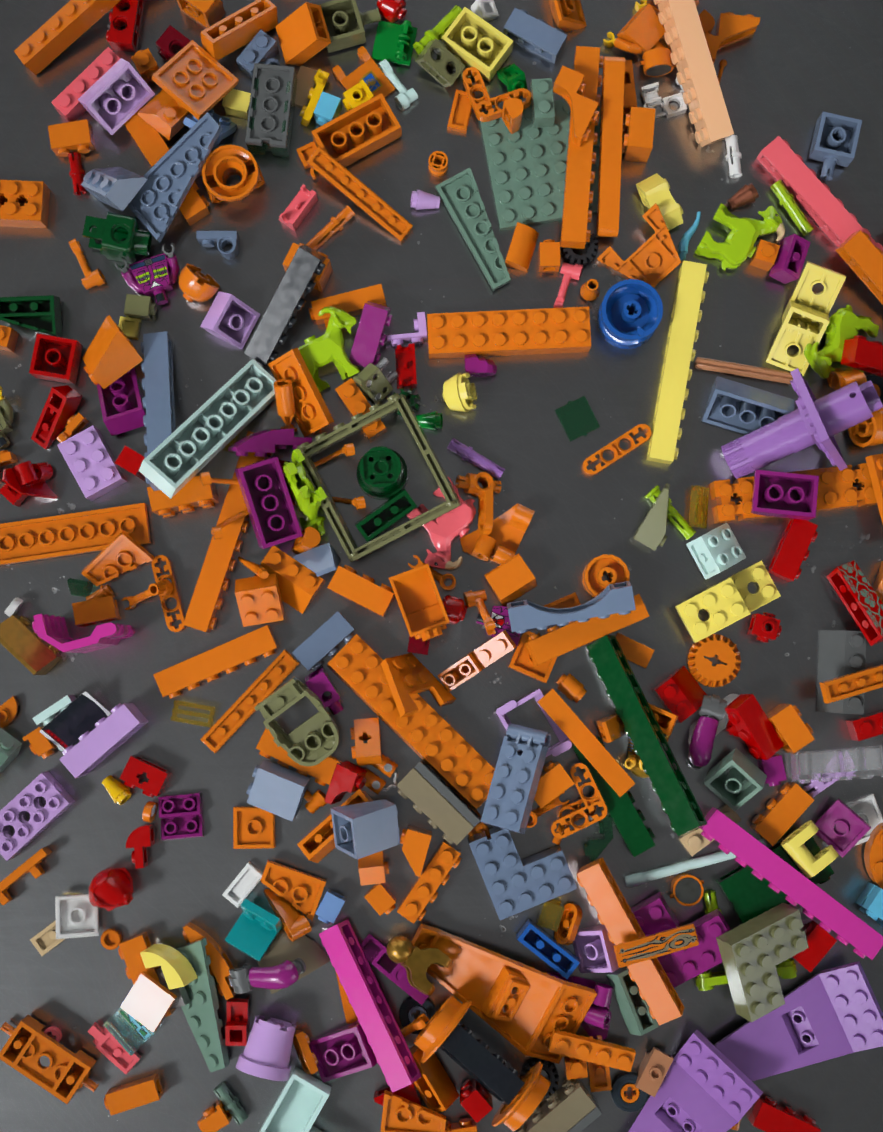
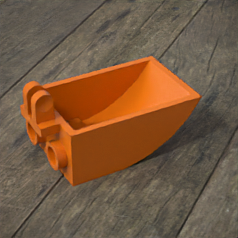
M428 563L389 577L410 637L415 636L416 640L422 638L423 641L442 635V630L447 629L446 625L450 621Z

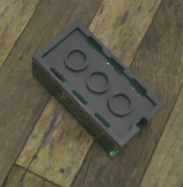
M254 63L245 138L247 148L251 154L265 155L266 151L273 153V156L289 157L298 81L294 67Z

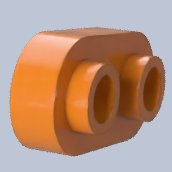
M568 903L562 908L554 932L557 943L571 945L574 942L582 919V909L579 905Z

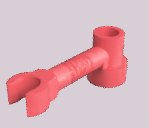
M563 262L560 274H564L553 308H563L570 280H580L583 270L582 264L575 263L574 265Z

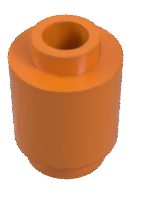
M571 673L568 675L563 674L556 682L558 684L557 689L570 701L573 700L576 703L587 692L584 685Z

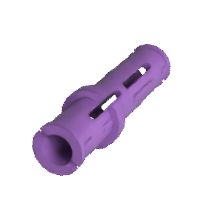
M454 437L447 447L448 450L462 457L461 460H467L499 480L505 468L474 451L473 447L462 444Z

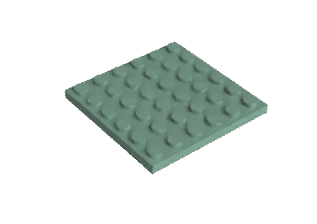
M565 99L554 101L555 120L553 127L533 128L531 105L523 110L521 127L513 134H510L502 117L489 122L480 121L500 231L515 229L517 222L532 226L562 220L570 123V106ZM600 113L598 126L594 127V132L598 133L597 145H593V152H596L595 165L592 164L591 171H595L594 184H590V191H593V202L589 203L588 210H592V215L597 214Z

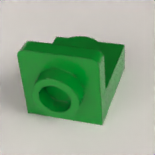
M514 63L497 71L498 79L507 86L508 92L519 88L528 89L525 73Z

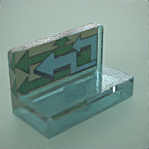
M122 1008L117 1010L103 1024L130 1056L155 1034V1032H151Z

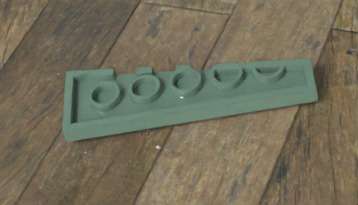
M469 167L436 185V191L492 290L494 291L511 282L471 168Z

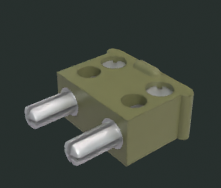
M385 357L376 366L369 363L357 376L353 377V380L366 398L374 404L380 403L393 390L390 383L398 376V373L393 370L385 378L381 372L389 363Z

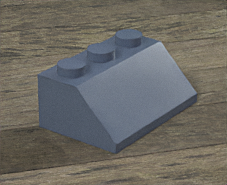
M122 167L92 169V171H89L84 176V181L81 185L97 200L123 212L147 179Z

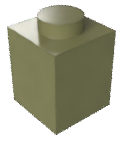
M126 294L124 308L126 317L152 321L153 315L155 316L157 311V305L150 296Z

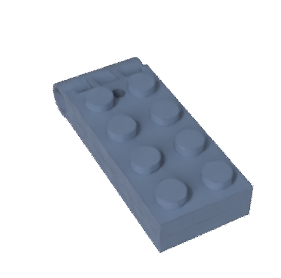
M516 724L508 726L480 822L525 835L547 750L551 742L550 732Z

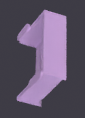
M540 688L518 701L511 700L497 708L496 713L506 731L511 724L506 713L533 697L536 702L544 696ZM539 705L559 739L558 743L548 748L546 757L551 754L558 756L570 749L572 743Z

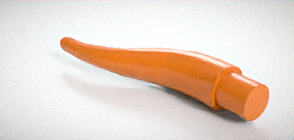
M238 557V560L262 579L268 578V571L263 566Z

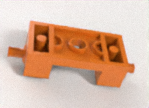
M30 1015L23 1018L16 1029L7 1022L2 1025L0 1030L7 1033L10 1038L0 1052V1060L66 1104L71 1101L78 1089L83 1085L94 1093L99 1084L91 1080L89 1076L97 1060L82 1050L75 1054L42 1032L45 1025ZM41 1056H46L50 1059L49 1066L45 1067L40 1063Z

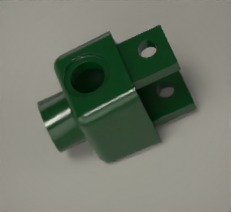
M111 212L107 213L106 219L86 215L82 236L90 238L89 248L100 250V253L109 260L124 262L121 258L124 257L127 263H134L137 254L149 255L152 234L149 231L140 230L135 218ZM96 240H101L102 243L96 244Z

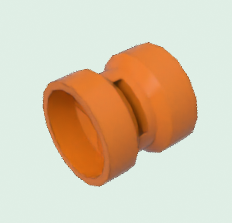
M435 151L430 154L428 159L429 172L434 177L444 176L448 171L447 155L442 151Z

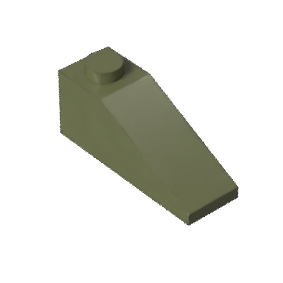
M668 483L663 487L634 535L635 540L654 551L658 545L662 547L668 537L665 535L670 484Z

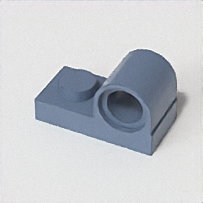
M196 231V239L203 247L210 248L217 245L223 258L232 260L237 257L240 245V237L237 231ZM226 245H233L231 250H223Z

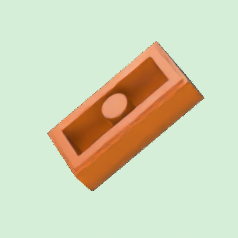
M509 98L503 103L502 120L510 134L517 132L522 123L524 107L518 98Z
M309 526L301 531L303 536L295 538L291 549L293 553L301 554L319 544L321 537L315 528Z

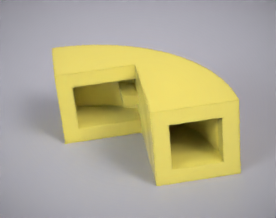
M153 944L140 952L145 969L161 966L169 990L185 987L198 978L187 958L171 946Z

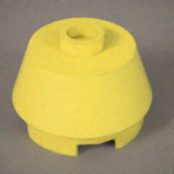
M459 372L444 382L442 395L444 402L450 410L469 412L471 409H476L477 406L473 400L477 399L475 384L469 382V373L461 374Z

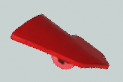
M26 461L3 470L2 481L19 494L53 499L58 498L45 482L53 475V469L49 463L32 464L31 461Z

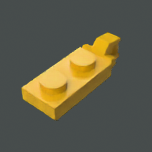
M318 69L313 78L315 88L311 87L307 98L310 99L308 106L303 105L299 115L302 117L301 125L306 127L310 124L315 107L330 75L321 69Z

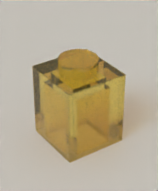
M554 898L542 903L536 918V924L557 932L565 909L564 905L561 904V900Z

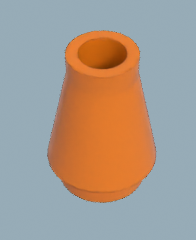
M590 279L581 286L580 294L583 299L593 301L598 298L600 288L597 280Z

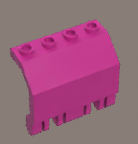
M41 613L34 615V621L32 622L33 630L38 634V637L62 652L88 653L118 645L120 640L132 637L135 634V628L131 625L108 622L97 625L91 636L74 640L69 636L65 617H55V615L49 616V614L43 615Z

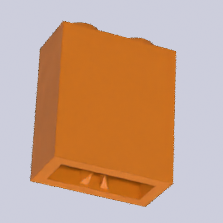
M305 2L275 26L286 64L301 66L331 43L321 5Z

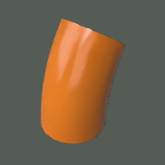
M883 408L873 412L874 417L848 428L849 436L854 444L859 447L883 444Z

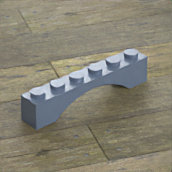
M630 581L609 584L592 600L571 608H548L527 599L507 603L511 630L516 633L528 632V629L533 628L543 630L547 629L549 625L555 624L557 626H565L571 621L586 622L593 617L600 619L608 618L610 614L615 613L626 615L631 613L632 610H636Z

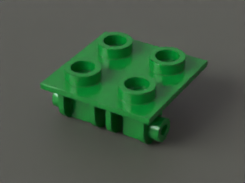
M405 20L402 24L379 21L371 58L381 61L386 59L391 63L410 66L414 49L413 44L415 43L418 28L411 25L412 22Z

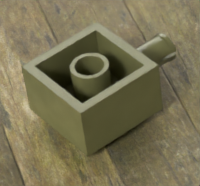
M333 0L318 4L321 5L331 43L326 46L328 53L366 43L364 25L381 21L378 8L361 13L358 10L356 0Z

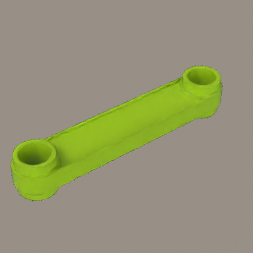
M789 958L776 965L778 976L781 979L797 977L796 963L793 958ZM707 970L695 977L696 986L699 991H708L714 989L715 985L728 984L725 971L712 973L711 970Z

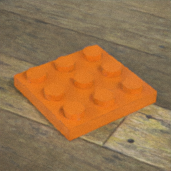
M191 40L152 75V80L198 120L237 86L239 82L238 78L194 40Z

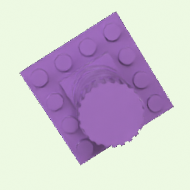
M799 369L791 371L793 379L790 380V383L798 395V400L795 401L798 409L721 446L725 460L735 478L746 476L755 470L814 444L825 452L832 466L837 465L840 471L848 468L834 435L874 417L872 413L883 408V404L872 381H867L861 385H858L857 381L817 399Z

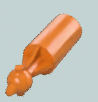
M289 379L277 380L274 382L277 413L285 423L284 426H281V429H294V432H297V428L291 424L296 413L292 381Z

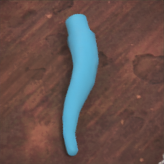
M700 211L697 212L693 225L684 233L679 242L678 253L681 261H686L689 241L700 222Z

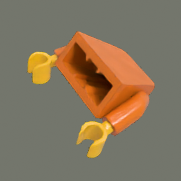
M640 0L641 4L636 1L634 8L637 12L618 32L617 38H615L614 33L608 32L607 37L611 40L603 39L604 46L607 48L614 46L636 55H642L654 48H665L659 41L666 32L664 24L661 25L658 13L660 11L650 3L647 4V0Z

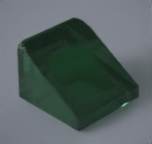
M72 578L67 580L71 595L86 597L92 593V582Z

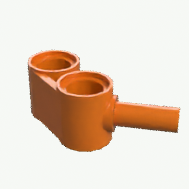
M581 797L570 801L566 805H561L557 810L558 818L562 816V812L565 809L574 811L580 808L583 802ZM596 805L594 806V808H595L594 811H592V812H590V813H589L588 811H586L585 813H586L588 816L594 814L595 811H596ZM580 813L574 815L573 822L584 818V815ZM569 819L565 820L567 822L565 825L559 823L556 832L564 833L563 829L570 825ZM554 836L552 842L560 845L562 838Z

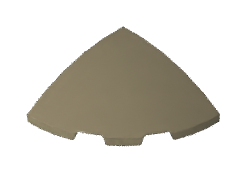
M281 928L261 961L257 962L259 967H272L286 960L292 962L297 958H301L306 965V971L299 975V980L328 963L330 959L315 940H311L304 935L292 942L284 929ZM269 989V990H270L271 994H274L275 992H277V991H279V990H281V989Z

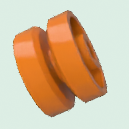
M603 554L595 557L585 566L582 573L584 589L593 598L600 594L609 584L630 581V572L627 565L614 555ZM603 574L608 576V581L602 580Z

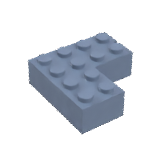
M493 827L488 829L491 835L489 839H487L485 831L467 838L499 920L577 889L559 845L521 860L509 830Z

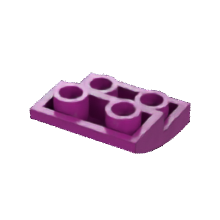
M200 793L158 797L161 840L204 837Z

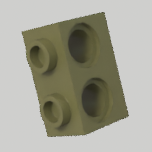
M437 39L429 41L416 59V62L444 88L452 86L465 68L461 58L451 53L447 49L446 44ZM432 50L437 55L436 60L431 55ZM447 64L451 67V73L446 69Z

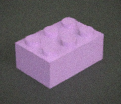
M92 425L57 445L86 499L93 501L127 482L120 467L115 464L116 460L100 430Z

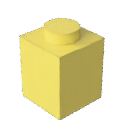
M232 89L222 101L226 114L248 120L251 93Z

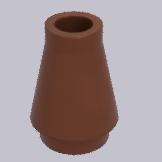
M752 183L749 185L745 184L727 202L730 208L735 210L755 202L759 195Z

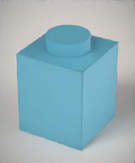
M322 91L313 112L315 121L322 126L339 116L342 109L341 98Z

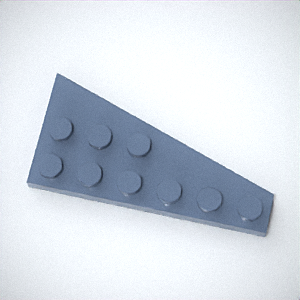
M208 112L143 176L147 181L128 204V207L160 243L223 130Z

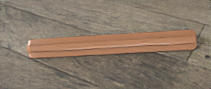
M697 357L694 363L696 369L791 384L790 380L793 379L791 373L787 371Z

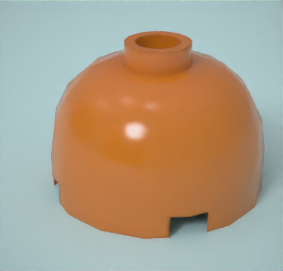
M187 263L182 269L178 280L180 289L184 293L183 297L190 302L194 300L197 302L210 300L218 292L220 285L208 273L204 275L200 272L202 269Z

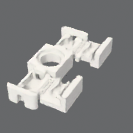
M659 82L641 87L640 93L644 102L643 108H655V118L665 115L666 118L686 113L687 108H689L688 104L686 105L683 100L682 94L684 90L682 84L680 85V93L663 99L657 93L659 91ZM671 101L678 102L679 109L672 110L669 107V103Z

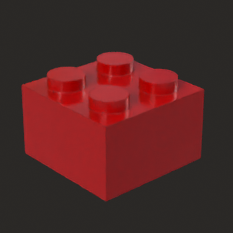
M37 333L29 373L35 378L75 385L83 345L77 340Z

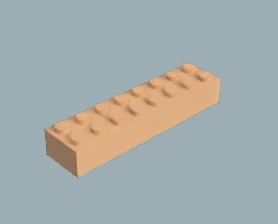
M653 0L655 5H658L660 11L658 13L661 25L664 24L666 31L664 33L665 41L671 47L672 53L670 56L672 63L676 64L678 70L677 80L680 85L682 84L684 90L683 100L689 106V119L696 129V142L700 143L701 147L728 138L734 134L695 1Z

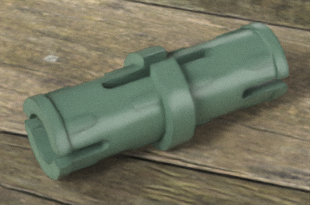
M225 1082L220 1083L214 1088L213 1091L221 1100L224 1110H228L237 1125L242 1124L249 1116L239 1104L238 1097L231 1093Z

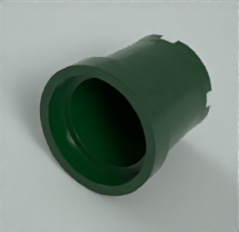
M378 446L368 450L360 459L356 477L361 490L366 495L377 500H388L405 488L408 482L409 471L405 460L399 453L390 448ZM388 456L391 457L390 461L386 460ZM388 474H392V478H388ZM371 475H374V476H375V478H374L373 480L370 479V476H371Z

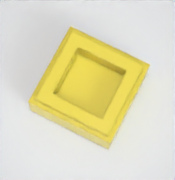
M120 316L119 328L128 339L138 340L141 320Z

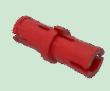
M73 152L74 156H72V153H69L68 158L71 169L69 176L72 178L74 195L80 196L81 192L85 195L87 191L81 183L84 181L83 178L86 174L82 168L81 154Z

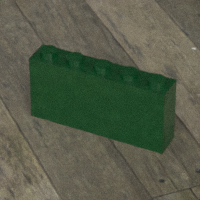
M813 836L804 843L813 856L821 851ZM783 840L769 847L772 852L804 875L781 846ZM740 865L716 879L717 884L741 924L781 903L791 904L785 899L786 894L782 891L778 894L768 886L769 881L765 878L761 881L751 873L753 869L748 865L745 868ZM828 865L818 874L809 878V880L815 885L818 883L823 884L831 879L830 876L834 874V871Z

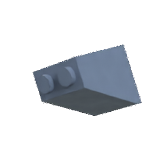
M383 799L331 808L335 848L358 860L400 844V828L398 827V809L396 804Z

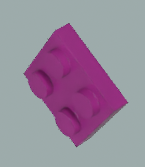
M839 798L814 823L819 829L816 835L827 845H832L842 858L871 829V826Z

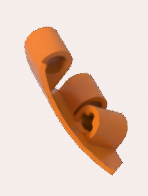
M519 503L514 505L493 520V528L490 535L480 534L477 529L460 538L462 551L480 560H491L501 565L515 556L535 511Z

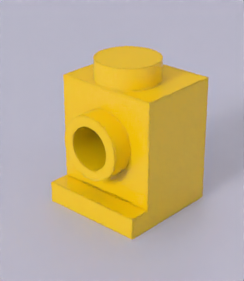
M362 79L360 83L343 92L342 103L346 110L349 111L372 99L374 95ZM359 94L360 98L355 99L354 96Z

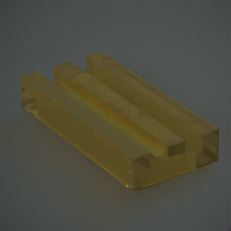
M698 485L691 486L689 526L707 529L709 488Z
M174 700V708L172 709L173 713L170 720L211 728L216 707ZM179 705L186 707L209 710L210 715L187 710L178 709ZM177 713L207 718L209 720L208 722L181 718L177 717Z

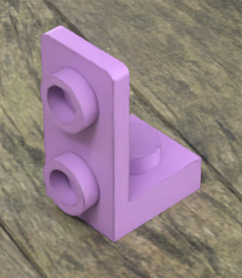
M417 312V319H413L414 331L419 332L387 335V343L392 344V346L404 345L405 342L424 343L427 340L425 312Z

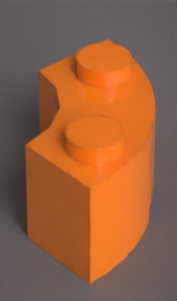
M384 850L358 859L361 886L386 883L385 874H389L388 861H384Z

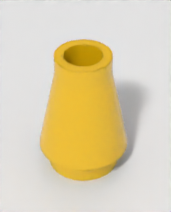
M112 775L107 776L102 781L103 786L114 803L123 805L132 796L130 788L116 780Z

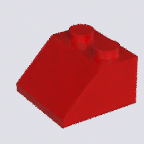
M684 665L652 689V692L666 710L678 716L676 723H682L701 707L704 695H707Z

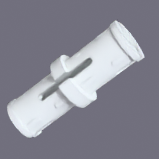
M731 135L725 139L727 149L725 158L728 161L729 177L739 178L742 176L740 163L742 154L739 152L738 136Z

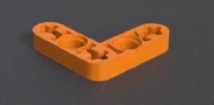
M468 67L463 71V85L479 121L489 122L501 118L503 109L498 104L509 98L519 99L522 96L524 99L526 98V101L521 100L524 107L523 110L530 106L531 93L528 89L519 88L490 98L479 70L474 67ZM469 75L474 78L475 85L473 86L471 79L468 78ZM475 91H481L484 94L481 98L473 97ZM482 109L488 111V114L482 112Z
M583 763L573 764L570 768V776L575 783L584 806L555 819L551 823L550 830L556 838H565L604 819L607 815V806L588 767ZM576 767L585 769V772L582 773L585 780L589 777L590 781L584 782L579 786L578 782L582 781L578 775L574 776ZM587 785H591L594 788V794L591 797L583 795V788ZM595 805L603 807L601 815L598 816L594 813L590 815L593 819L589 821L588 815L584 810L588 809L590 813L595 810ZM578 813L584 815V823L582 825L574 824V815ZM569 818L570 824L574 827L572 830L567 826L563 829L564 833L562 834L554 831L557 828V823L565 825L567 824L565 819Z

